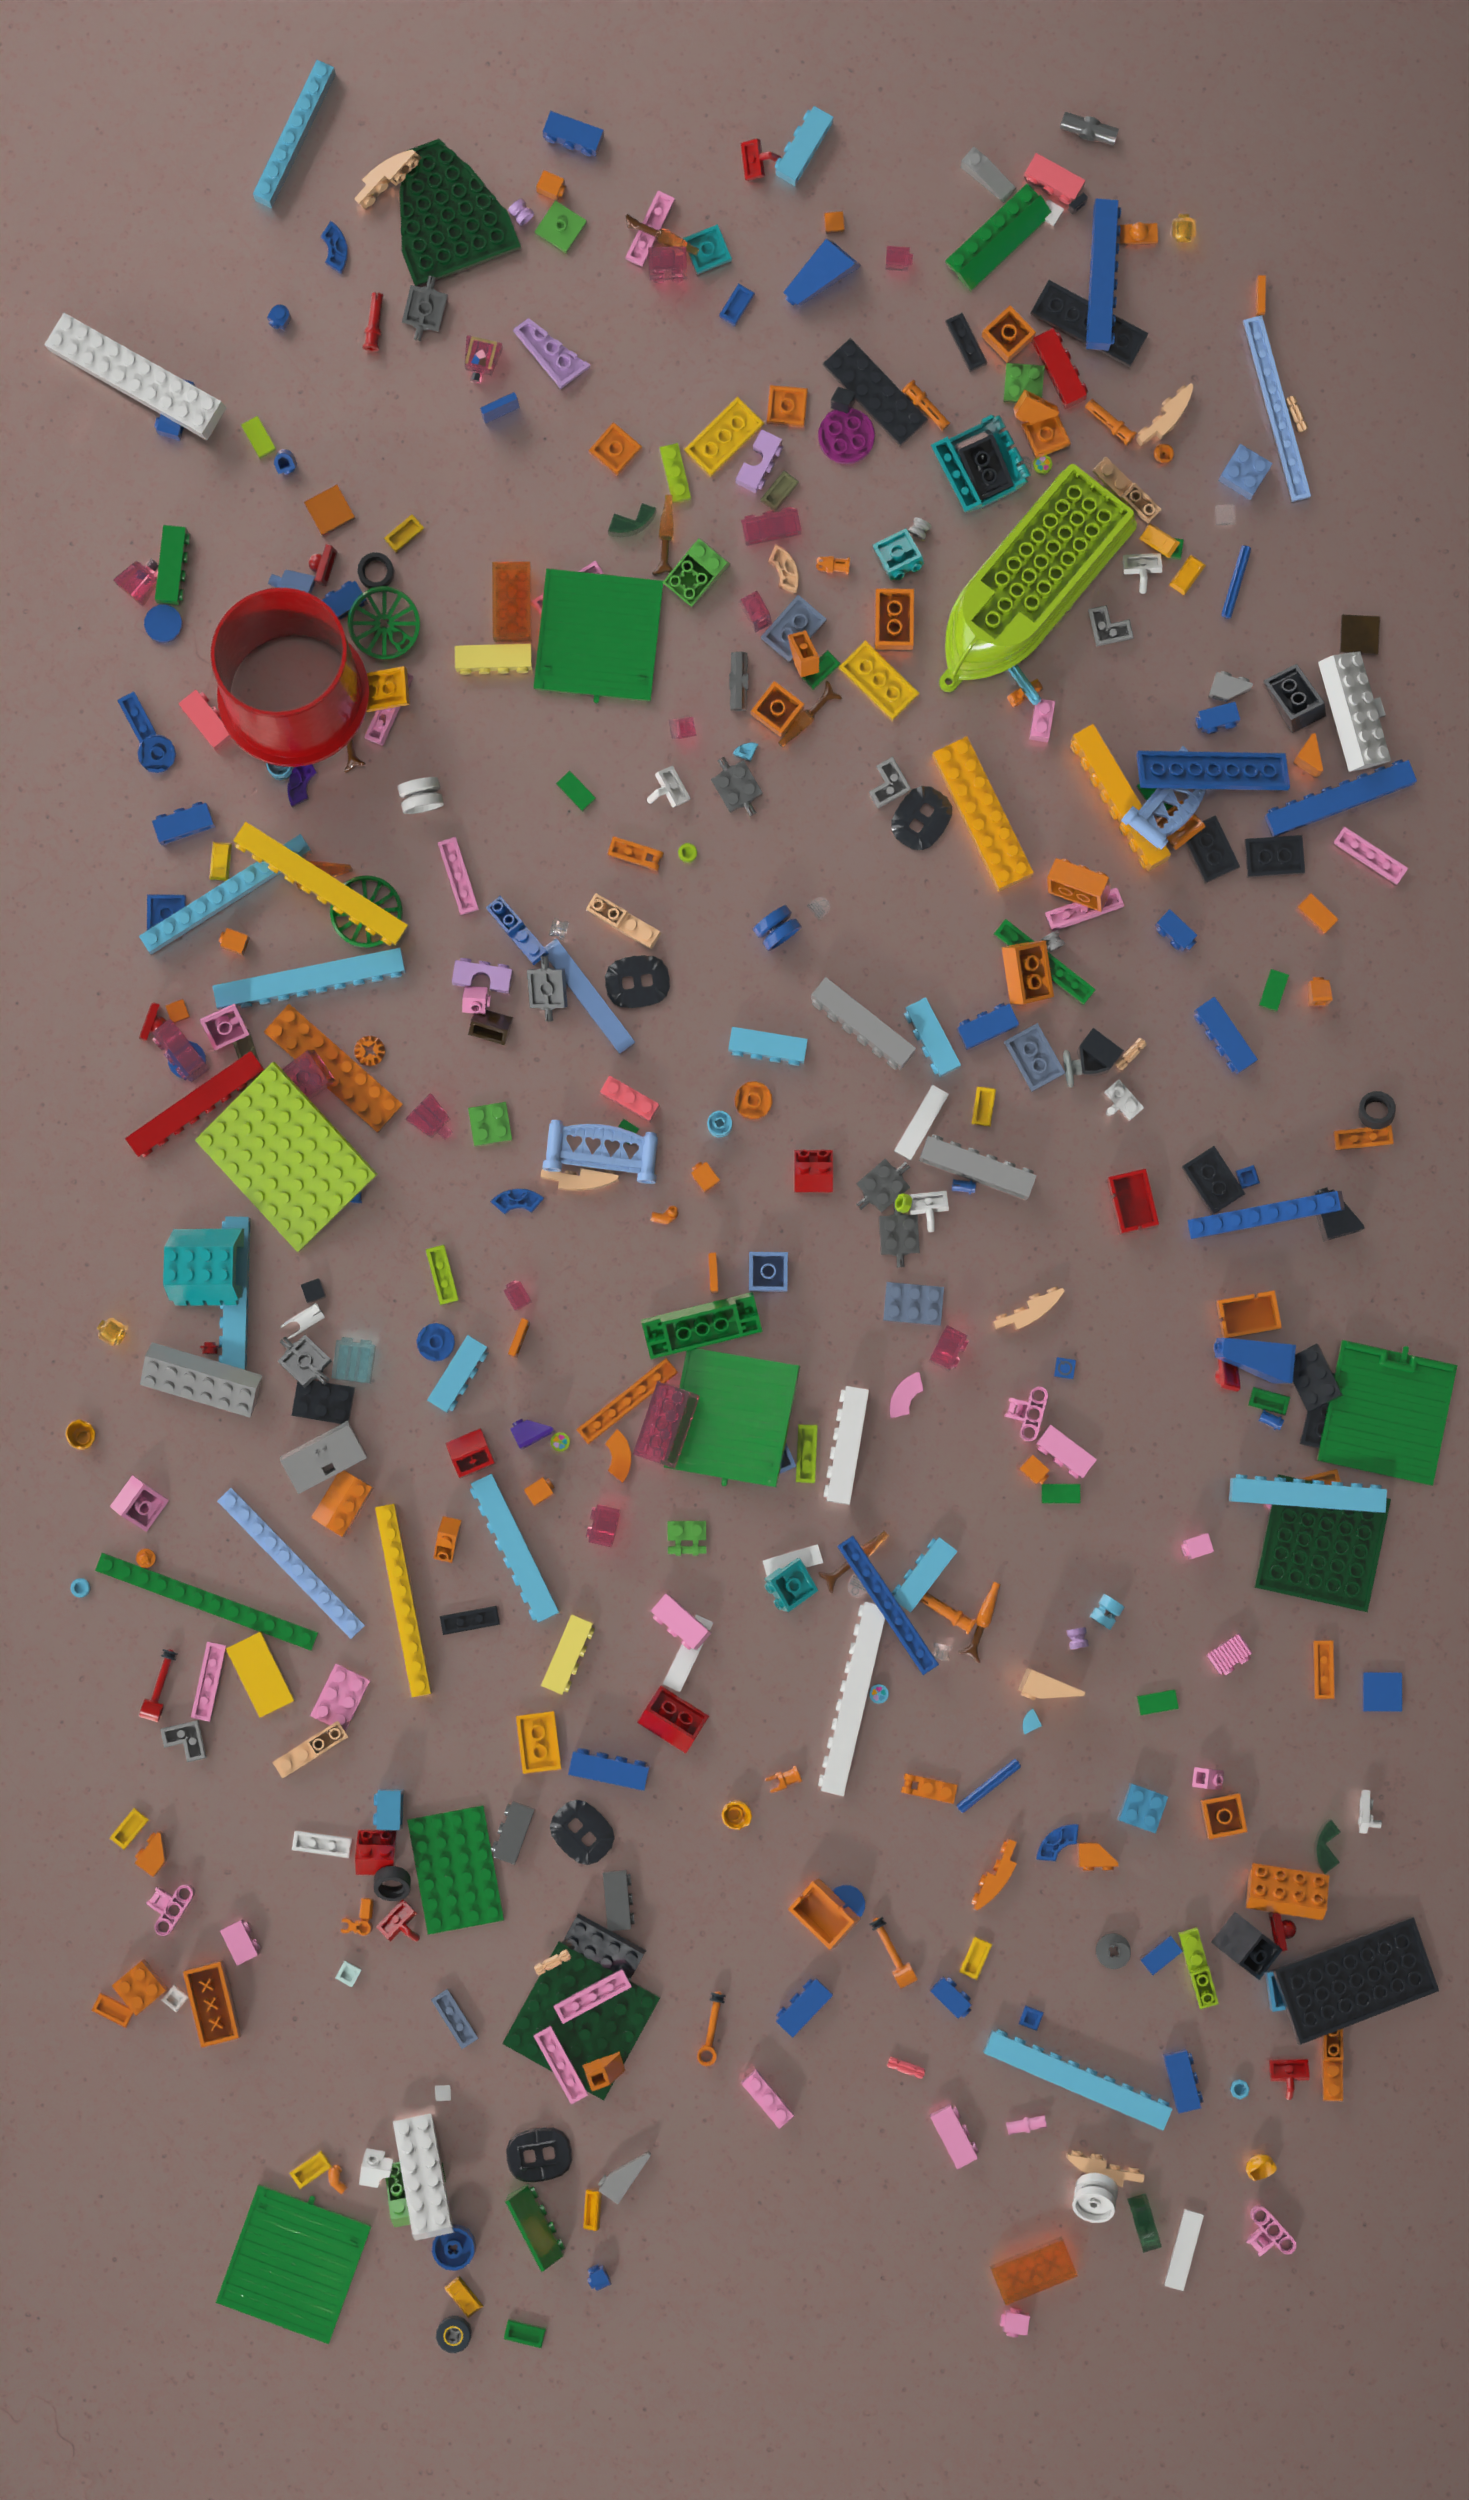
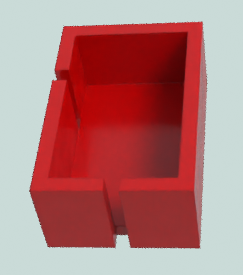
M1146 1168L1107 1178L1110 1195H1115L1112 1198L1120 1235L1137 1231L1139 1226L1140 1230L1159 1225Z

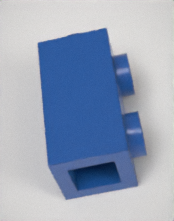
M1236 702L1198 711L1195 718L1197 728H1201V732H1207V734L1216 733L1222 727L1226 729L1234 728L1240 721Z
M1170 909L1155 925L1157 927L1156 931L1162 937L1167 936L1171 940L1170 944L1176 950L1181 949L1184 951L1186 948L1190 950L1197 942L1194 940L1197 934Z
M943 1976L930 1989V1992L958 2019L961 2016L963 2018L966 2017L971 2011L969 2008L972 2005L969 2002L971 1998L964 1991L960 1993L955 1988L957 1984L950 1977L946 1979Z

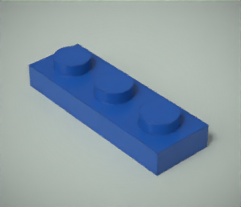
M134 691L117 700L140 743L149 735L157 734Z

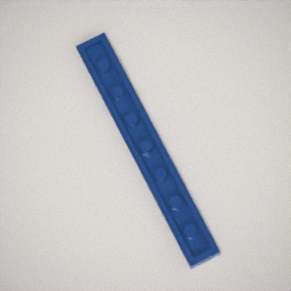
M851 1536L837 1546L922 1675L938 1666V1662L855 1537Z

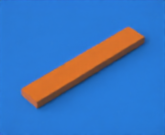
M665 1358L576 1430L589 1445L678 1374V1371Z

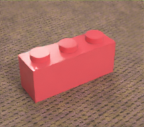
M1038 153L1033 157L1024 175L1029 184L1040 186L1045 193L1058 196L1059 200L1065 204L1071 203L1079 196L1086 181Z
M194 690L178 704L216 751L228 742L231 736L228 734L223 722L219 719V711L207 704L209 699L203 692L199 694L197 690Z
M610 1075L600 1090L601 1095L648 1122H651L660 1107L657 1102Z

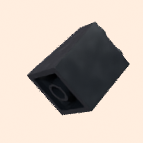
M1328 1187L1316 1190L1314 1193L1318 1195L1334 1192L1335 1190H1328ZM1345 1202V1210L1316 1215L1323 1242L1365 1229L1364 1224Z
M1236 1912L1232 1914L1211 1942L1258 1980L1262 1978L1283 1951L1282 1948Z

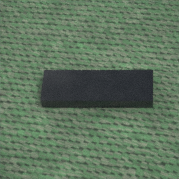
M963 313L945 320L969 371L972 372L986 365L987 361Z
M497 1606L440 1616L443 1635L500 1625Z

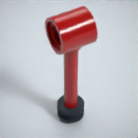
M163 1649L164 1653L161 1657H164L156 1686L151 1700L145 1698L139 1714L141 1718L157 1723L161 1718L164 1704L159 1703V1698L171 1661H176L174 1658L176 1657L175 1655H178L172 1649Z

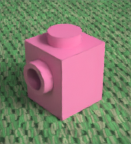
M465 986L462 1012L485 1014L486 1007H490L491 995H487L488 988Z
M1194 1767L1192 1787L1222 1790L1224 1771Z
M1011 2307L1010 2310L1006 2309L1005 2314L1001 2315L1000 2326H1003V2331L1007 2332V2336L1018 2337V2334L1027 2336L1030 2315L1029 2313L1022 2312L1020 2308Z

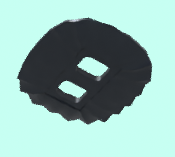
M919 786L914 788L905 796L895 811L891 830L896 839L909 848L915 850L927 849L939 839L952 817V805L946 796L932 787ZM924 803L934 808V812L930 817L920 812ZM913 819H917L924 824L920 832H915L909 827Z
M641 955L616 960L608 967L605 975L607 996L613 1004L622 1008H638L659 1003L667 996L670 989L668 968L661 959L655 956ZM651 974L653 985L643 987L641 976ZM633 977L634 987L632 989H624L622 978Z
M581 1800L567 1802L552 1817L550 1824L551 1836L563 1852L577 1863L585 1865L597 1863L612 1848L615 1839L612 1827L602 1814L587 1802ZM574 1818H577L583 1824L582 1828L576 1833H573L568 1828V1824ZM588 1832H591L596 1837V1841L590 1847H587L582 1842V1838Z
M534 2128L517 2133L509 2140L506 2148L508 2168L511 2174L522 2182H542L560 2177L569 2170L572 2162L570 2141L563 2131L556 2128ZM553 2147L555 2158L545 2160L543 2148ZM534 2150L536 2161L525 2163L523 2152Z

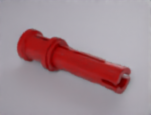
M373 292L371 294L368 327L364 331L366 334L365 344H363L362 348L367 351L376 352L380 348L378 346L379 336L381 335L379 324L384 295L378 293L377 298L376 292Z

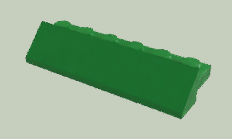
M1026 184L948 257L945 263L958 275V279L972 291L1046 221L1045 218L1052 211L1041 194L1038 195Z
M753 1292L641 1319L650 1359L762 1332Z

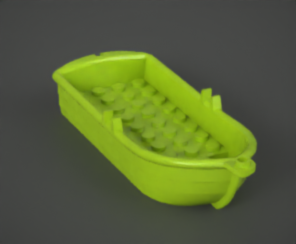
M1075 464L1067 466L987 559L958 596L952 608L946 629L945 653L948 669L940 677V688L944 692H953L963 680H975L994 676L1012 668L1028 657L1059 621H1062L1064 614L1071 610L1075 601L1136 530L1137 521L1134 518L1133 510ZM949 680L952 684L947 685L945 682Z

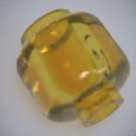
M1179 214L1178 218L1173 219L1171 222V235L1176 239V242H1191V239L1196 236V221L1193 218H1189V214Z
M109 1318L106 1321L102 1320L97 1327V1330H99L98 1338L110 1346L119 1345L127 1334L125 1326L114 1318Z

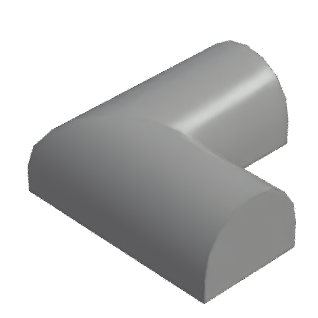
M1107 605L1088 609L1096 647L1134 639L1130 619L1111 623Z
M893 757L876 766L885 781L882 785L869 791L871 799L878 809L912 790Z
M199 1720L160 1729L164 1748L183 1744L187 1762L207 1758Z

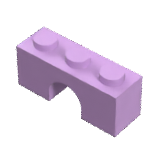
M761 429L753 445V450L758 452L763 460L756 466H751L744 462L736 477V484L754 493L758 489L762 490L766 479H764L766 473L772 471L775 464L773 462L775 456L779 457L784 446L781 445L782 439Z
M460 958V961L455 960L452 977L453 985L472 986L474 978L484 974L490 978V991L510 993L513 970L509 969V965L498 964V967L490 966V962L479 961L478 964L471 963L472 960L467 958Z

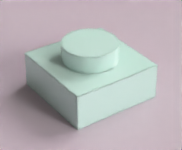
M344 1961L335 1978L353 1987L362 1970Z

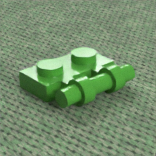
M667 1521L668 1541H675V1546H668V1554H676V1556H681V1554H693V1556L706 1554V1546H699V1540H706V1521ZM681 1540H693V1546H681Z

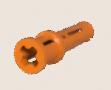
M913 379L903 388L902 392L906 393L913 400L914 405H919L943 431L951 422L927 398V393L923 392Z
M1093 398L1086 404L1085 408L1111 429L1112 435H1117L1124 441L1125 446L1129 445L1137 435L1135 431L1132 432L1125 426L1124 421H1118Z
M928 1592L925 1593L920 1601L950 1620L953 1626L957 1625L966 1631L967 1635L977 1622L976 1619L972 1620L964 1615L963 1611H956Z

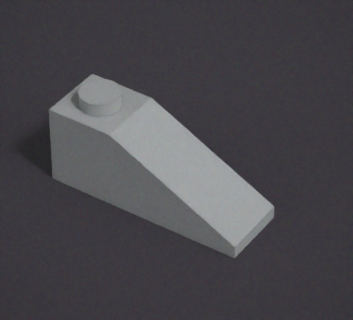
M975 147L962 159L961 168L1003 203L1016 190V187Z
M647 2151L610 2172L608 2176L604 2175L598 2183L601 2186L599 2192L616 2204H619L650 2158L651 2153Z

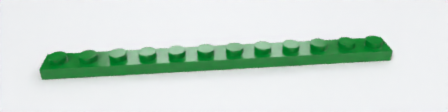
M101 1553L95 1571L256 1631H261L264 1634L312 1651L318 1636L316 1631L105 1553Z

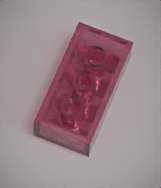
M657 1381L633 1455L675 1469L700 1396Z

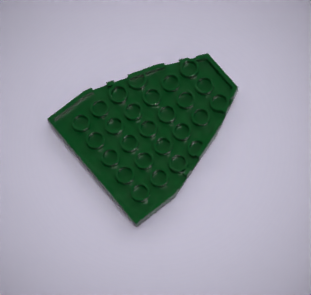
M441 139L409 149L414 150L421 157L418 165L411 169L401 182L399 192L401 249L414 286L419 287L427 284L428 276L436 277V280L521 249L508 211L498 202L494 194L488 190L474 170L466 162L462 161L452 149H449Z

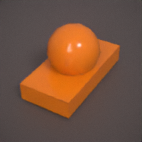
M1137 222L1135 224L1120 225V245L1158 244L1157 223L1144 224Z

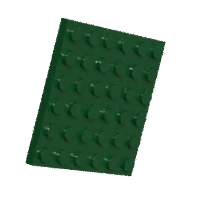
M1277 1474L1278 1478H1286V1482H1293V1479H1298ZM1305 1480V1483H1308V1484H1312V1483H1313L1312 1481H1307V1480ZM1386 1498V1513L1271 1505L1254 1588L1368 1612L1391 1499Z
M559 1941L550 1957L556 1954L559 1955L560 1952L567 1949L571 1958L566 1962L562 1961V1964L549 1971L546 1970L545 1973L539 1976L502 2044L553 2072L534 2038L535 2034L551 2026L586 2091L604 2101L613 2083L591 2091L583 2065L620 2052L624 2064L661 1997L629 1981L632 1986L631 1988L562 2023L554 2008L555 2004L615 1972L604 1968L592 1959L586 1958L583 1954L569 1949Z

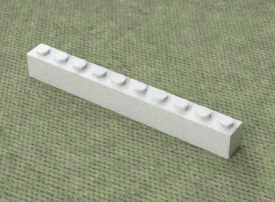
M864 1602V1605L859 1607L858 1616L861 1617L860 1624L855 1625L853 1635H857L855 1643L851 1642L849 1654H852L851 1662L847 1661L845 1673H848L846 1681L842 1680L840 1691L843 1692L842 1700L838 1699L836 1710L839 1711L838 1718H833L831 1727L835 1731L833 1737H829L827 1748L830 1749L829 1756L824 1757L822 1765L826 1769L824 1775L820 1774L818 1786H821V1791L844 1796L885 1621L876 1604Z

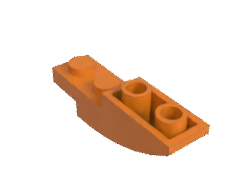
M1008 1839L1007 1842H1003L1000 1852L1003 1854L1000 1860H996L993 1870L996 1871L995 1874L987 1872L986 1875L982 1874L978 1884L981 1886L979 1894L975 1892L971 1902L974 1904L973 1908L975 1910H979L989 1903L1002 1890L1012 1875L1017 1863L1010 1860L1016 1846V1841Z
M1343 2029L1322 2036L1323 2101H1343Z

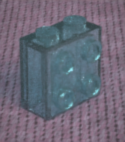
M347 1337L336 1340L331 1378L371 1384L376 1345H372L370 1340H361L360 1343L353 1342V1338Z

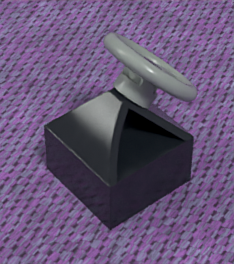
M1092 1028L1077 1049L1079 1060L1071 1061L1070 1052L1068 1050L1063 1052L1064 1070L1068 1087L1072 1088L1074 1086V1074L1097 1076L1108 1073L1124 1050L1095 1028Z

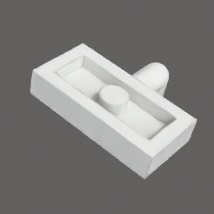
M1161 553L1123 555L1124 574H1140L1139 592L1142 594L1147 592V573H1162Z
M673 766L658 771L655 774L661 788L656 789L647 798V802L652 804L660 796L666 794L674 808L691 799Z
M1119 1079L1104 1092L1114 1103L1107 1109V1116H1112L1120 1110L1130 1121L1144 1109L1141 1103Z
M947 1191L910 1194L912 1198L910 1214L926 1213L928 1232H934V1212L949 1211Z
M1362 1790L1360 1797L1359 1833L1367 1834L1369 1827L1381 1828L1382 1820H1373V1815L1370 1814V1810L1373 1809V1798H1370V1790Z

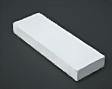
M818 1544L763 1560L766 1575H770L778 1568L783 1569L796 1558L801 1559L805 1568L823 1563Z
M295 1830L292 1850L350 1858L352 1838Z

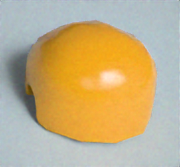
M78 1419L68 1425L66 1438L73 1448L79 1450L88 1449L95 1442L96 1432L90 1423Z
M735 1800L723 1807L722 1819L727 1827L740 1830L750 1825L752 1813L745 1802Z
M1266 2154L1252 2156L1246 2164V2172L1253 2181L1267 2178L1277 2170L1273 2159Z

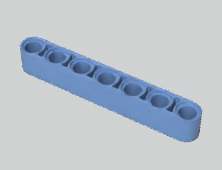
M556 938L544 948L549 953L546 955L549 956V962L555 969H565L566 984L619 1054L635 1043L633 1038Z

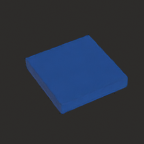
M513 392L480 409L486 424L520 407L518 398Z
M147 895V930L186 906V895Z
M1363 1672V1711L1402 1712V1673Z

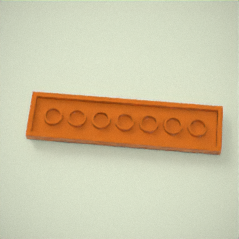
M290 1004L283 1009L264 1031L267 1036L377 1133L403 1106L397 1098Z

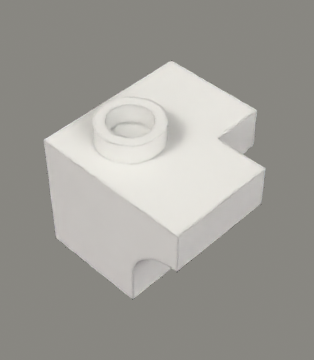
M366 2148L361 2166L359 2185L378 2188L381 2179L390 2177L393 2159L384 2158L385 2151Z

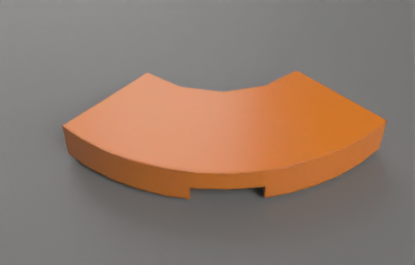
M616 1429L605 1443L612 1455L608 1471L623 1483L630 1471L631 1451L624 1435Z

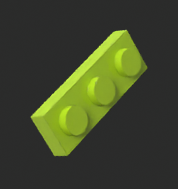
M678 443L660 447L672 503L691 499Z
M445 1245L425 1249L440 1305L459 1301Z
M798 1424L796 1482L815 1483L817 1425Z

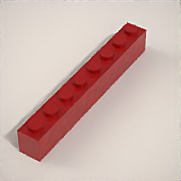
M252 1051L248 1052L125 1138L137 1157L142 1155L145 1158L153 1152L152 1147L157 1144L160 1147L169 1141L168 1136L173 1133L176 1136L184 1131L183 1126L188 1122L191 1125L201 1119L199 1117L204 1111L207 1114L216 1108L214 1104L220 1100L224 1103L232 1097L230 1093L236 1089L240 1092L248 1086L246 1082L250 1079L255 1080L265 1070Z

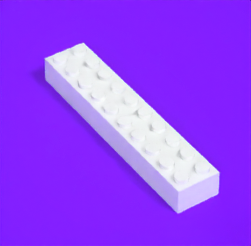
M66 313L62 314L44 344L50 352L208 440L226 410V406L220 400Z

